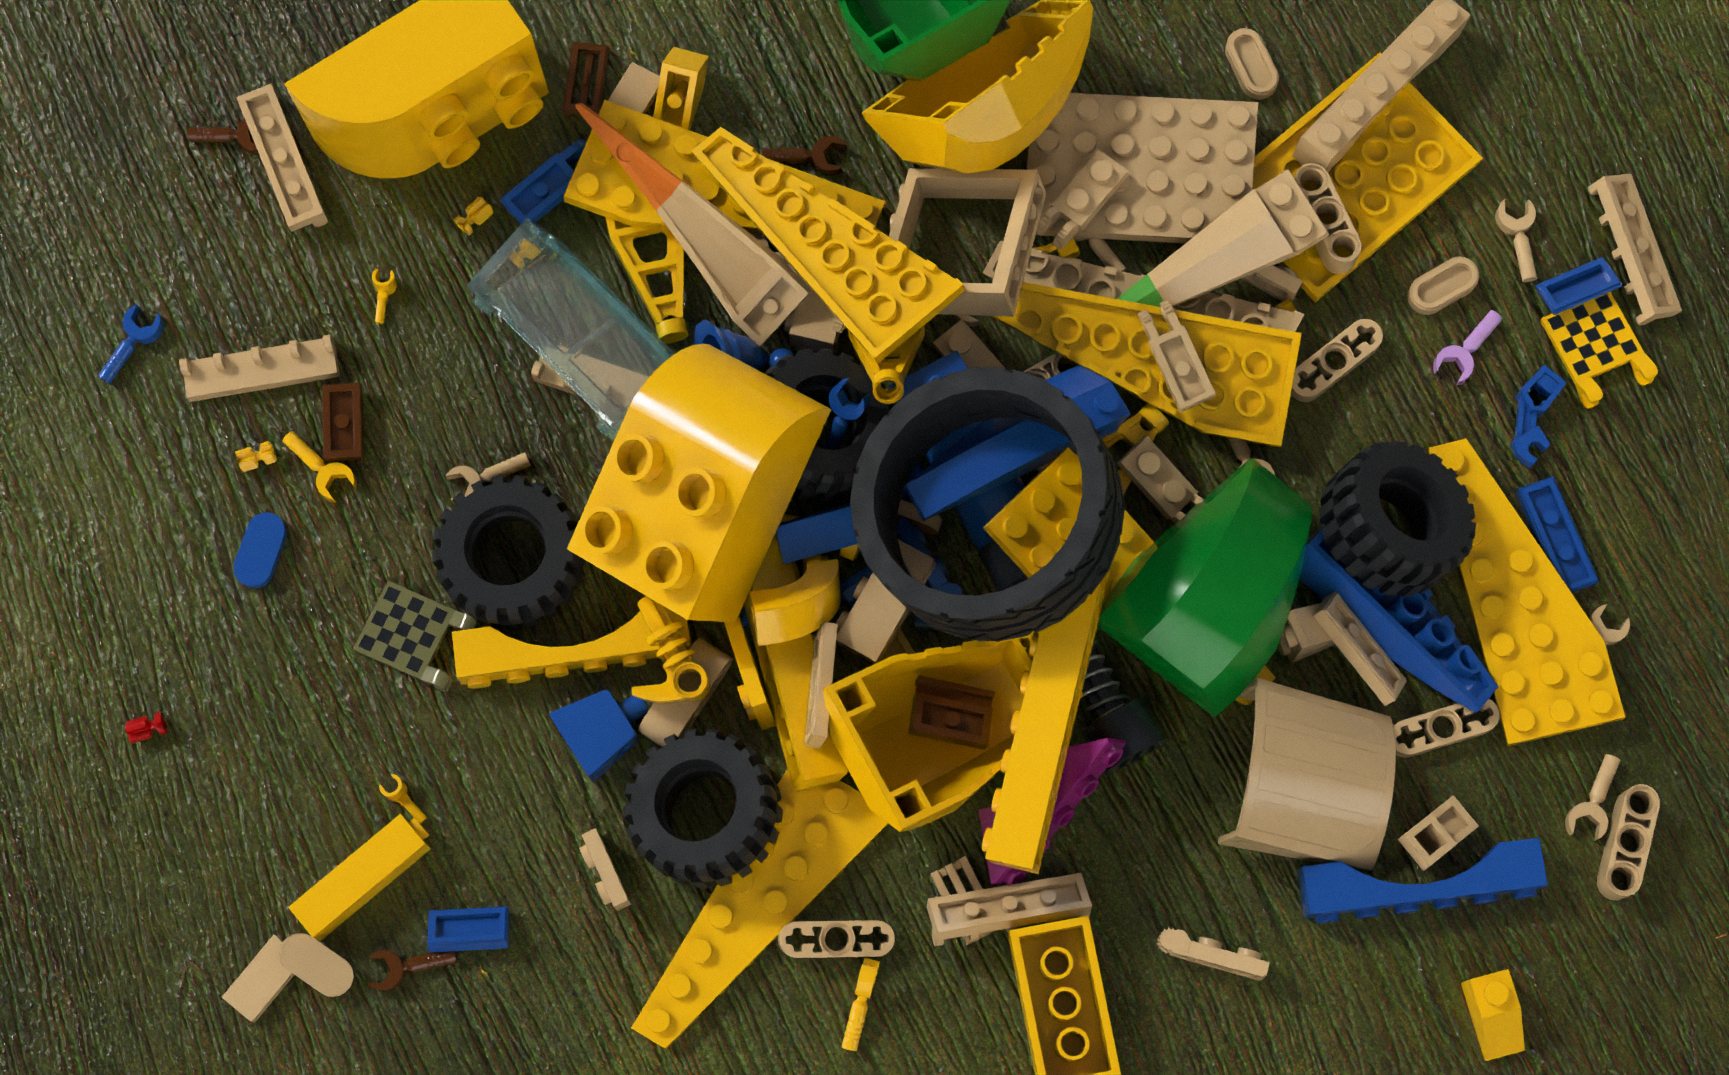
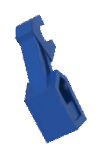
M1543 365L1515 396L1518 402L1515 437L1510 446L1514 457L1528 469L1538 460L1529 453V446H1536L1544 453L1550 445L1539 425L1536 426L1537 417L1543 415L1567 383L1546 365ZM1531 389L1545 399L1539 406H1535L1534 401L1529 396Z

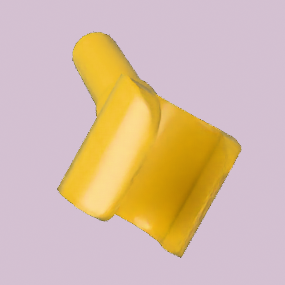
M1074 238L1062 249L1057 248L1053 243L1033 248L1042 250L1043 253L1047 254L1058 252L1060 257L1068 259L1070 257L1076 258L1080 255Z
M377 268L372 273V281L378 292L375 323L384 324L388 296L396 291L397 281L393 270H391L390 279L387 282L381 283L380 272Z
M391 774L398 782V788L396 791L388 793L380 784L379 789L388 800L399 802L401 806H404L422 824L427 819V816L407 794L408 788L406 783L397 775Z

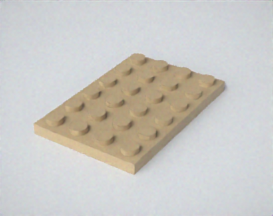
M1069 93L1062 109L1044 132L1029 145L1027 170H1038L1046 191V198L1040 218L1051 208V204L1099 149L1126 168L1129 176L1083 231H1078L1074 237L1187 243L1252 190L1258 102ZM1060 217L1044 236H1056L1067 221Z

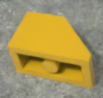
M677 47L671 49L661 66L654 118L691 130L704 89L709 56Z
M1509 969L1462 982L1461 986L1484 1060L1489 1061L1525 1051L1521 1006Z

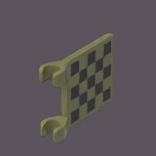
M387 581L353 650L419 679L443 692H448L453 679L447 673L430 667L450 626L460 631L480 628L481 624L473 616L456 611Z

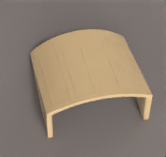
M1257 678L1253 680L1238 696L1239 698L1255 701L1253 744L1243 804L1236 830L1220 836L1218 844L1324 864L1343 862L1353 869L1372 871L1385 836L1394 790L1396 746L1391 716Z

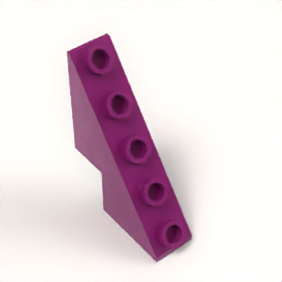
M1104 738L1068 748L1044 853L1051 844L1050 838L1058 828L1064 827L1075 814L1074 808L1082 798L1089 796L1099 784L1098 778L1106 768L1113 766L1123 755L1122 748L1126 745L1125 740ZM991 807L978 810L983 837L986 829L993 827L996 812H992ZM987 860L991 884L1010 886L1011 884L1021 883L1027 874V871L992 864Z

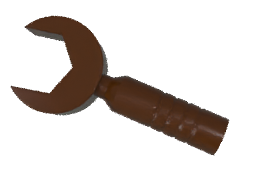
M245 118L239 123L237 130L231 127L187 128L188 142H232L238 140L241 147L247 153L259 155L256 145L252 141V135Z
M825 136L816 141L812 151H808L805 148H762V155L779 163H806L807 161H813V165L819 173L826 176H835L843 172L842 166L828 164L825 155L832 148L847 150V144L839 137Z
M380 950L374 952L368 959L385 960L390 968V972L383 983L368 984L379 991L394 990L403 982L405 971L414 973L458 963L456 951L431 952L410 957L407 961L403 962L397 954L391 951Z

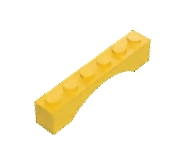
M665 607L672 622H682L684 629L679 635L681 638L687 637L689 639V643L686 645L687 650H689L692 646L689 620ZM640 611L633 619L616 631L597 640L574 646L546 647L527 644L508 637L491 626L452 632L456 677L462 685L468 684V688L471 689L489 687L492 680L506 679L507 683H522L529 681L530 675L545 673L547 678L564 677L569 675L568 670L584 668V672L587 673L601 672L608 669V664L623 663V667H638L645 665L646 659L658 658L656 653L660 648L659 646H649L646 638L652 633ZM661 658L662 662H666L665 658Z

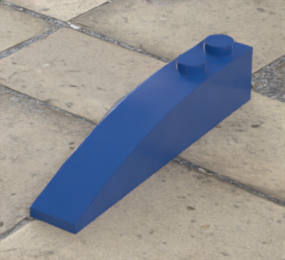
M1077 365L1045 380L1064 392V396H1069L1090 420L1101 438L1115 433L1130 415L1129 410L1112 382L1081 365ZM993 418L984 420L907 483L904 489L920 517L925 521L1050 463L1067 447L1073 452L1076 451V447L1066 436L1041 423L1023 418Z
M1323 524L1308 539L1300 579L1322 600L1327 595L1336 591L1390 659L1438 692L1471 711L1478 712L1498 688V685L1470 646L1462 645L1457 639L1453 622L1447 614L1442 617L1429 598L1433 596L1430 590L1416 593L1413 596L1402 597L1398 596L1397 593L1394 596L1379 593V588L1377 587L1369 589L1360 584L1362 580L1357 576L1351 577L1344 571L1345 565L1340 560L1336 561L1330 553L1333 548L1330 542L1325 543L1322 529L1325 527Z

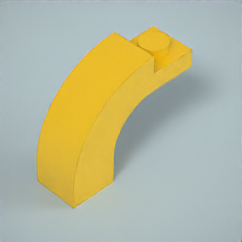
M820 554L802 559L804 575L797 581L779 588L750 592L753 628L758 646L781 643L803 637L818 630L821 624L829 622L834 617L841 604L838 559L828 560L827 555L821 556Z

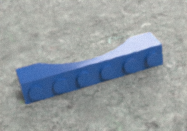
M1540 838L1500 842L1492 847L1478 863L1467 871L1449 879L1428 884H1399L1381 881L1360 873L1343 862L1302 866L1297 871L1304 918L1315 917L1316 924L1340 921L1339 914L1353 912L1355 913V919L1379 916L1378 909L1394 908L1395 914L1412 913L1419 911V904L1433 903L1434 909L1453 908L1458 906V900L1473 898L1474 905L1497 902V895L1512 893L1513 900L1537 897L1536 890H1540L1548 885Z

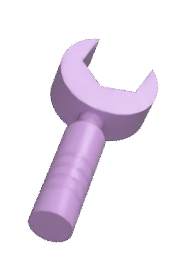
M1490 310L1466 338L1463 347L1451 345L1443 348L1434 360V375L1442 362H1455L1462 371L1456 386L1464 383L1474 368V361L1470 353L1475 352L1502 321V317L1497 312Z

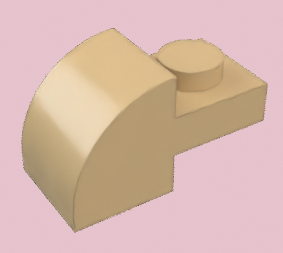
M1453 795L1397 840L1424 871L1479 827V825Z

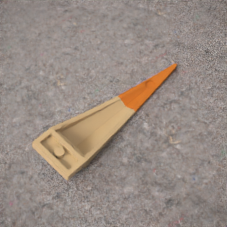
M576 103L575 106L578 112L614 155L662 218L731 319L759 346H762L813 290L786 265L787 262L590 108L583 103Z

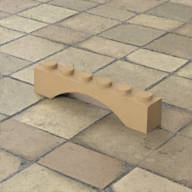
M1433 0L1301 136L1292 157L1302 165L1308 163L1319 164L1329 172L1391 100L1423 69L1436 61L1460 36L1471 15L1453 0Z

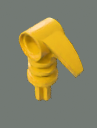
M647 596L643 597L638 601L637 606L652 633L646 640L649 646H659L660 650L656 653L658 658L666 659L662 667L667 673V680L662 684L632 687V695L641 700L659 704H674L685 701L698 702L702 700L709 692L710 680L705 670L693 662L692 658L696 653L694 649L687 650L686 645L689 643V639L687 637L681 638L679 635L684 629L682 622H672L663 605ZM688 673H697L701 676V685L694 692H685L681 689V680Z

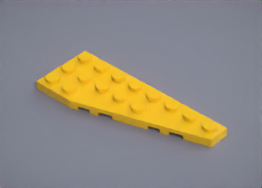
M604 100L598 114L602 119L747 232L763 234L693 154L692 150L707 139V136ZM592 129L563 196L564 202L595 214L612 218L629 226H667L635 182ZM777 162L798 179L805 180L830 199L833 198L875 225V227L877 226L885 205L884 200Z
M1023 282L1014 317L991 316L1070 361L1110 380L1112 384L1203 434L1274 447L1282 446L1302 333L1174 310L1181 326H1185L1216 393L1214 398L1179 413L1149 348V339L1145 335L1137 313L1146 310L1151 315L1154 326L1159 336L1171 330L1162 317L1160 307Z
M1467 438L1429 447V455L1436 454L1443 460L1441 463L1447 469L1452 468L1458 475L1456 480L1461 486L1465 485L1469 493L1468 503L1473 504L1475 518L1471 520L1476 523L1473 547L1469 555L1459 565L1485 665L1488 673L1498 685L1493 694L1499 709L1500 721L1507 746L1625 719V713L1603 638Z
M1069 447L1063 449L983 527L1028 578L1046 566L1052 556L1056 555L1060 545L1063 546L1077 520L1082 499V468L1079 458ZM1126 510L1124 511L1120 544L1112 561L1104 601L1133 559L1154 543ZM1264 666L1255 679L1259 678L1272 682L1276 677ZM1239 697L1235 699L1243 705H1249L1254 701Z

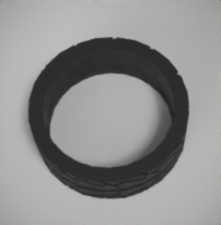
M975 367L948 373L943 379L938 377L911 391L891 408L888 416L885 415L868 437L856 465V474H854L850 499L853 530L866 564L886 589L909 611H912L914 615L936 630L960 638H968L970 636V640L999 642L1024 637L1033 631L1037 633L1062 621L1086 601L1088 595L1094 592L1105 577L1120 544V535H1122L1125 503L1121 478L1104 441L1087 416L1069 396H1064V392L1040 377L1014 369L1005 372L1006 368ZM993 418H1023L1044 424L1066 436L1075 445L1082 468V499L1077 520L1065 544L1046 566L1027 580L1003 591L977 596L949 594L929 588L911 576L903 561L897 538L898 509L903 489L915 466L934 445L958 429L974 422Z

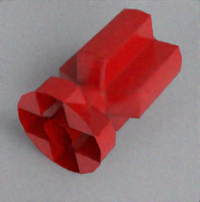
M161 711L155 713L153 721H150L147 716L126 721L125 732L131 743L152 738L153 730H157L160 735L168 733L166 720Z

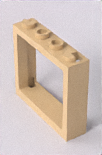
M909 168L905 183L901 184L899 188V203L896 213L891 215L889 237L905 244L908 249L912 242L924 198L1015 199L992 283H963L966 291L938 313L947 315L1014 317L1046 198V191L1038 170L993 169L966 174L941 169Z

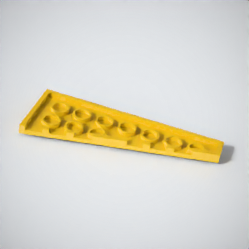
M722 127L692 150L700 163L877 364L966 291L963 283L958 278L951 277L930 260H925L912 252L905 244L887 236L866 219L833 198L830 199L823 195L805 180L798 179L777 162L773 163L756 152L752 146Z
M787 768L777 785L782 797L777 804L783 809L782 822H775L774 827L779 832L776 843L768 842L764 848L769 855L762 863L755 859L749 865L753 872L744 878L736 873L731 876L732 884L722 887L717 884L631 1029L667 1050L699 1015L729 987L747 966L749 967L756 957L778 937L781 928L787 923L793 922L823 889L872 842L889 823L869 809L861 792L840 780L836 783L794 791Z

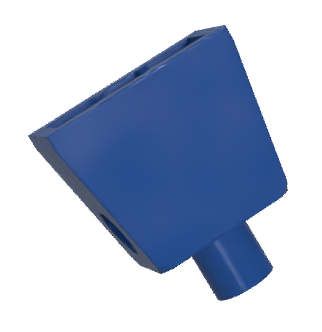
M606 689L551 712L549 716L587 776L593 782L638 743L639 738L630 724L646 715L649 709L643 700L633 695L617 704L609 690Z

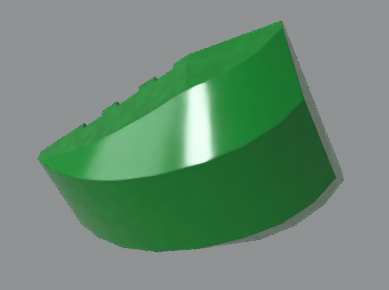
M837 0L854 50L870 69L879 74L921 81L987 44L1011 0Z
M1254 458L1245 462L1213 490L1214 492L1201 503L1194 506L1187 512L1185 517L1158 537L1159 539L1133 559L1104 601L1099 616V628L1211 716H1217L1230 705L1256 678L1276 651L1297 590L1312 522V505Z

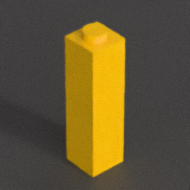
M399 814L288 908L312 938L318 941L323 940L431 849L425 842L429 833L415 817L408 821L403 815Z

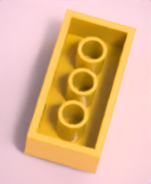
M1089 915L1009 930L1008 940L1035 1075H1121Z

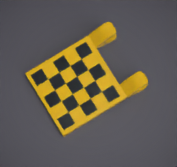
M1611 292L1557 315L1552 313L1540 320L1571 376L1579 398L1586 409L1597 406L1599 400L1603 397L1602 390L1592 379L1593 377L1629 362L1639 385L1643 386L1653 382L1654 377L1658 374L1656 365L1645 354Z

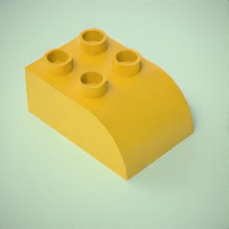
M419 0L284 83L319 148L330 159L347 170L374 178L407 177L421 173L440 162L443 168L458 166L472 157L479 149L480 141L478 137L503 122L506 128L513 129L532 120L543 107L541 98L549 93L532 34L508 0Z
M696 344L680 350L663 362L652 373L631 402L567 550L686 620L735 622L831 409L710 344Z

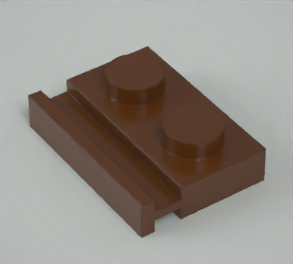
M919 675L915 681L916 690L913 697L908 734L984 750L989 745L993 712L992 701L995 692Z

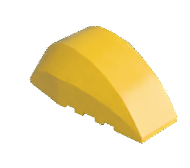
M1040 0L1007 19L1008 28L994 36L992 35L987 44L921 81L910 79L904 81L862 112L865 121L904 161L924 167L966 174L990 171L1015 158L1035 141L1062 109L1079 76L1089 43L1094 10L1091 1Z
M1034 631L1028 636L999 642L973 640L963 642L958 646L947 648L935 647L925 649L924 652L909 655L907 653L893 655L823 689L825 706L829 712L831 739L870 810L899 832L912 830L956 811L1001 771L1004 752L1006 749L1011 750L1015 734L1010 732L1012 717L1015 710L1021 711L1024 695L1020 694L1022 676L1025 671L1030 672L1033 656L1029 655V648ZM919 675L995 692L992 701L993 712L989 745L984 750L908 734L913 697L916 690L915 681Z

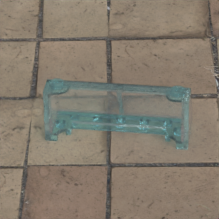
M528 218L525 219L466 285L476 295L472 301L479 309L489 316L492 312L500 315L596 412L595 416L599 420L596 427L612 441L616 438L628 408L640 388L663 362L675 354L557 236Z

